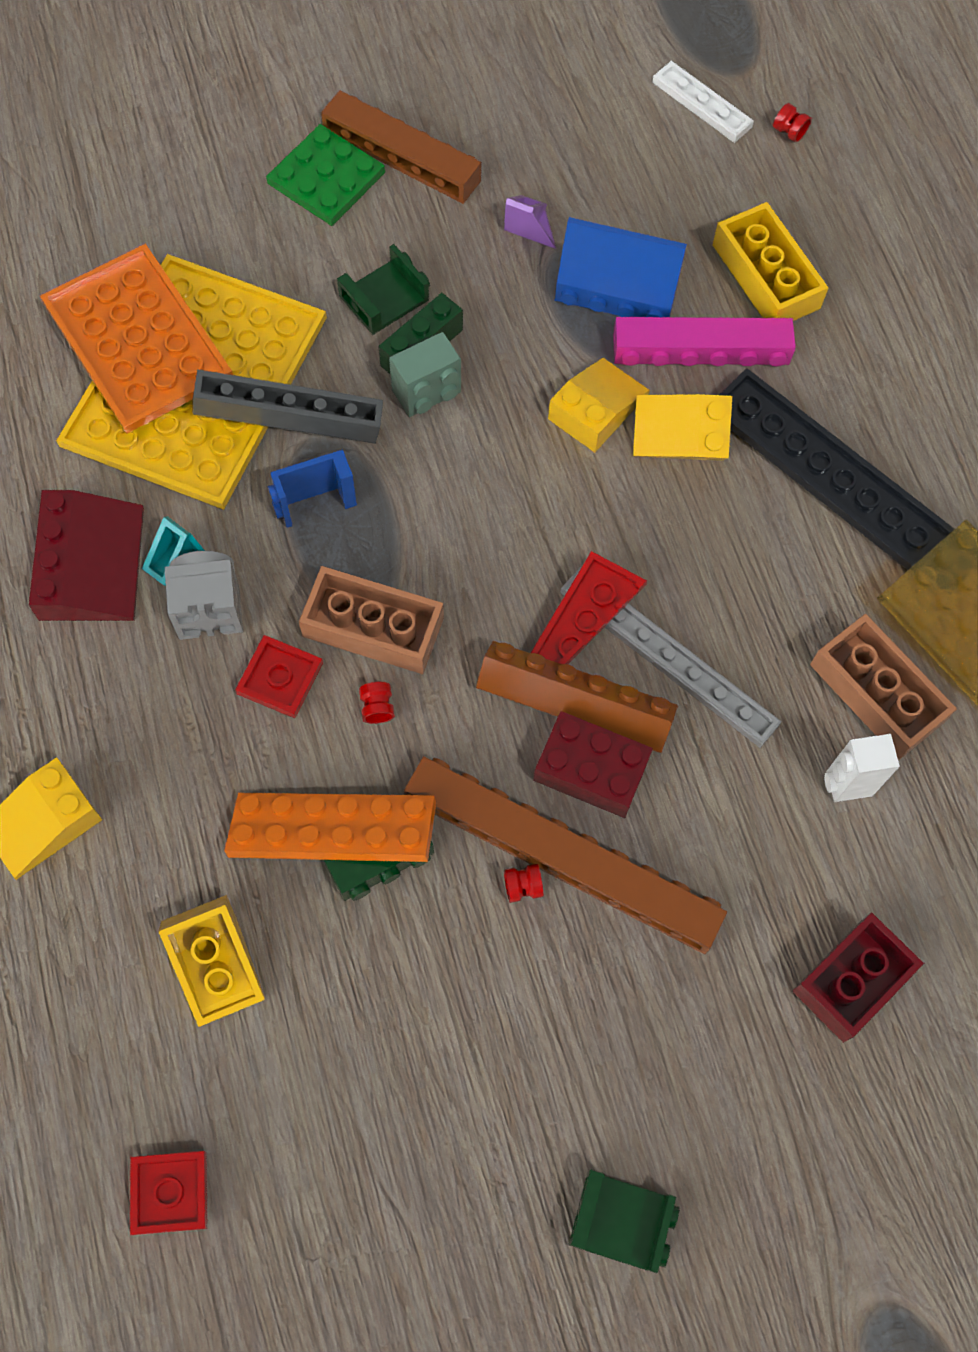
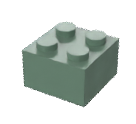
M443 332L389 357L392 392L409 417L417 413H425L432 406L442 401H449L461 392V358Z

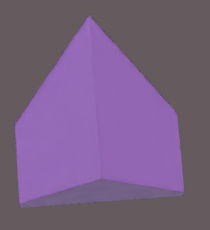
M523 195L507 198L504 230L556 249L546 213L547 204Z

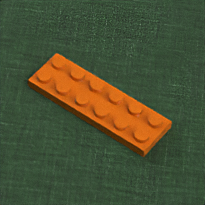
M238 793L224 851L228 858L428 862L436 809L435 796Z

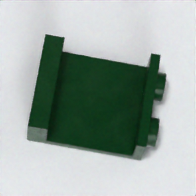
M395 244L389 246L390 262L357 282H354L347 273L337 278L339 297L372 335L429 301V279L424 272H419L413 266L409 255L406 252H401Z
M590 1169L586 1175L568 1245L652 1273H658L660 1266L666 1267L671 1245L665 1243L669 1228L675 1229L680 1207L675 1206L676 1196L656 1193L604 1176L605 1174Z

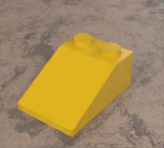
M601 358L568 380L550 400L548 420L595 453L636 408V395H648L650 390L605 358Z
M702 394L636 395L633 456L716 461L728 459L732 396Z
M57 757L28 776L0 804V858L16 880L102 821L100 815Z
M227 895L161 921L158 931L198 1027L265 1000L243 934Z

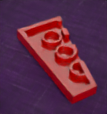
M591 551L531 653L542 655L545 659L559 664H569L647 585V580Z

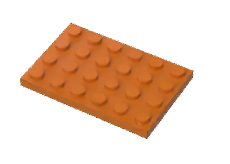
M146 243L40 295L44 306L126 434L192 400L197 369L233 375L231 368Z

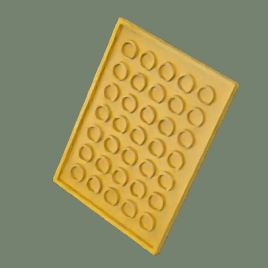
M167 254L161 263V267L229 365L233 375L291 385L327 319L326 311ZM91 381L56 441L61 448L224 510L269 426L194 415L192 399L126 434L96 385Z

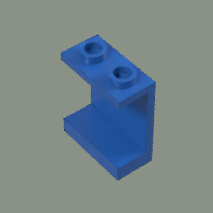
M343 450L270 472L273 484L269 485L268 489L272 498V505L277 519L283 517L287 528L293 526L288 508L289 504L338 489L345 509L357 506L353 475Z

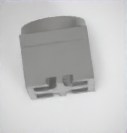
M195 551L176 557L169 566L165 567L168 616L179 640L199 638L201 631H206L208 636H215L214 630L218 629L224 635L243 632L240 588L235 575L234 561L230 556L215 551Z

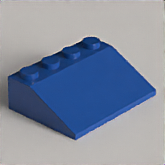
M569 217L556 283L555 301L566 305L589 308L595 312L619 315L620 317H670L687 244Z

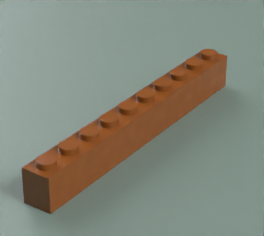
M423 756L404 789V795H434L436 800L435 815L530 865L537 863L540 870L704 955L709 951L727 914V911L721 908L722 905L718 901L707 896L700 898L690 893V888L687 885L675 880L669 882L659 877L660 873L654 868L647 865L639 867L628 861L629 857L621 851L615 849L608 851L598 846L599 842L587 834L579 836L569 831V827L562 821L551 818L549 821L538 815L539 812L534 807L526 803L518 805L508 800L509 796L497 788L489 790L479 785L480 782L472 775L467 773L459 775L450 770V766L446 762L438 758L430 760Z

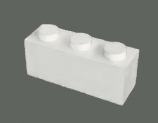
M891 734L852 739L848 742L824 776L826 789L829 793L832 792L834 802L872 797L900 767Z

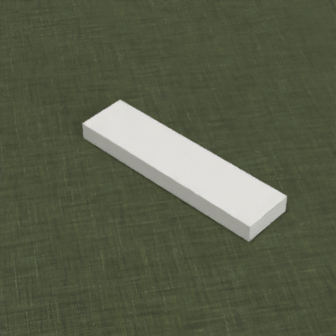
M670 61L653 76L652 83L732 142L738 141L752 128L754 120L673 61Z

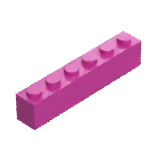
M616 317L613 331L614 364H624L627 366L636 364H653L656 366L666 364H683L685 366L712 364L714 366L772 365L778 367L790 365L796 349L793 318Z

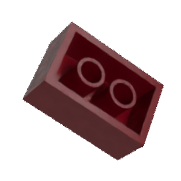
M560 711L535 768L533 781L626 818L653 748Z
M871 912L839 942L792 992L844 1043L856 1036L921 968L924 962Z

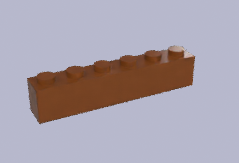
M339 90L321 112L322 124L329 130L371 157L462 204L466 202L481 182L482 162L478 161L475 157L453 148L448 143H443L429 136L424 131H419L409 126L404 121L382 112L377 107H372L360 101L353 95H348Z
M492 641L484 656L476 685L478 689L557 717L560 711L649 746L653 748V751L662 753L678 707L677 704L671 703L663 697H654L639 692L634 687L622 686L608 681L600 675H591L576 670L571 665L559 664L545 659L542 655L528 653L516 649L508 643Z

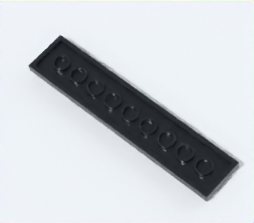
M748 368L719 394L722 396H732L731 431L942 598L946 599L978 564V546Z

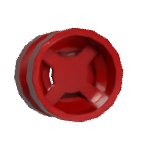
M787 103L777 114L773 122V128L779 132H786L788 138L797 143L806 134L811 125L812 118L805 113L800 114L797 112V107Z
M371 682L359 688L360 700L364 702V708L362 709L363 722L378 724L388 722L395 717L394 706L389 703V699L392 696L389 683Z
M537 863L527 865L525 869L520 871L514 867L504 869L509 903L519 902L523 896H530L533 899L544 896L541 873Z

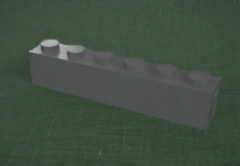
M197 369L193 394L194 415L375 444L381 425L383 400Z

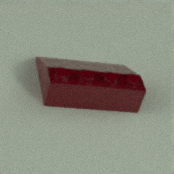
M42 490L29 597V607L39 621L135 620L144 515L143 505L75 490Z

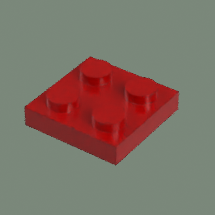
M264 635L235 689L236 694L296 718L323 665V660L320 657Z
M206 1151L130 1157V1235L207 1229Z

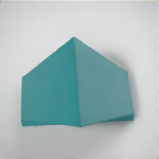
M166 516L162 519L142 569L166 586L165 567L169 566L173 559L186 553L205 550L191 533Z

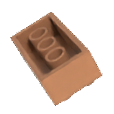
M321 566L300 617L299 625L302 637L424 674L444 619V605L442 602Z
M866 613L818 650L810 664L876 736L891 734L898 760L944 724L957 710L946 696Z

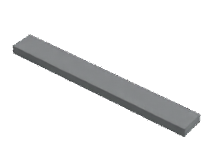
M581 567L563 585L560 591L562 595L565 596ZM629 603L605 626L607 630L759 748L764 745L781 724V720Z

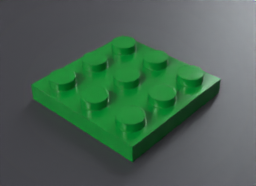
M319 124L266 176L268 185L330 226H333L385 174V165L322 124Z

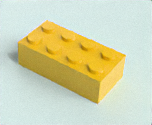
M768 202L717 224L712 245L762 318H793V321L821 309L829 287Z

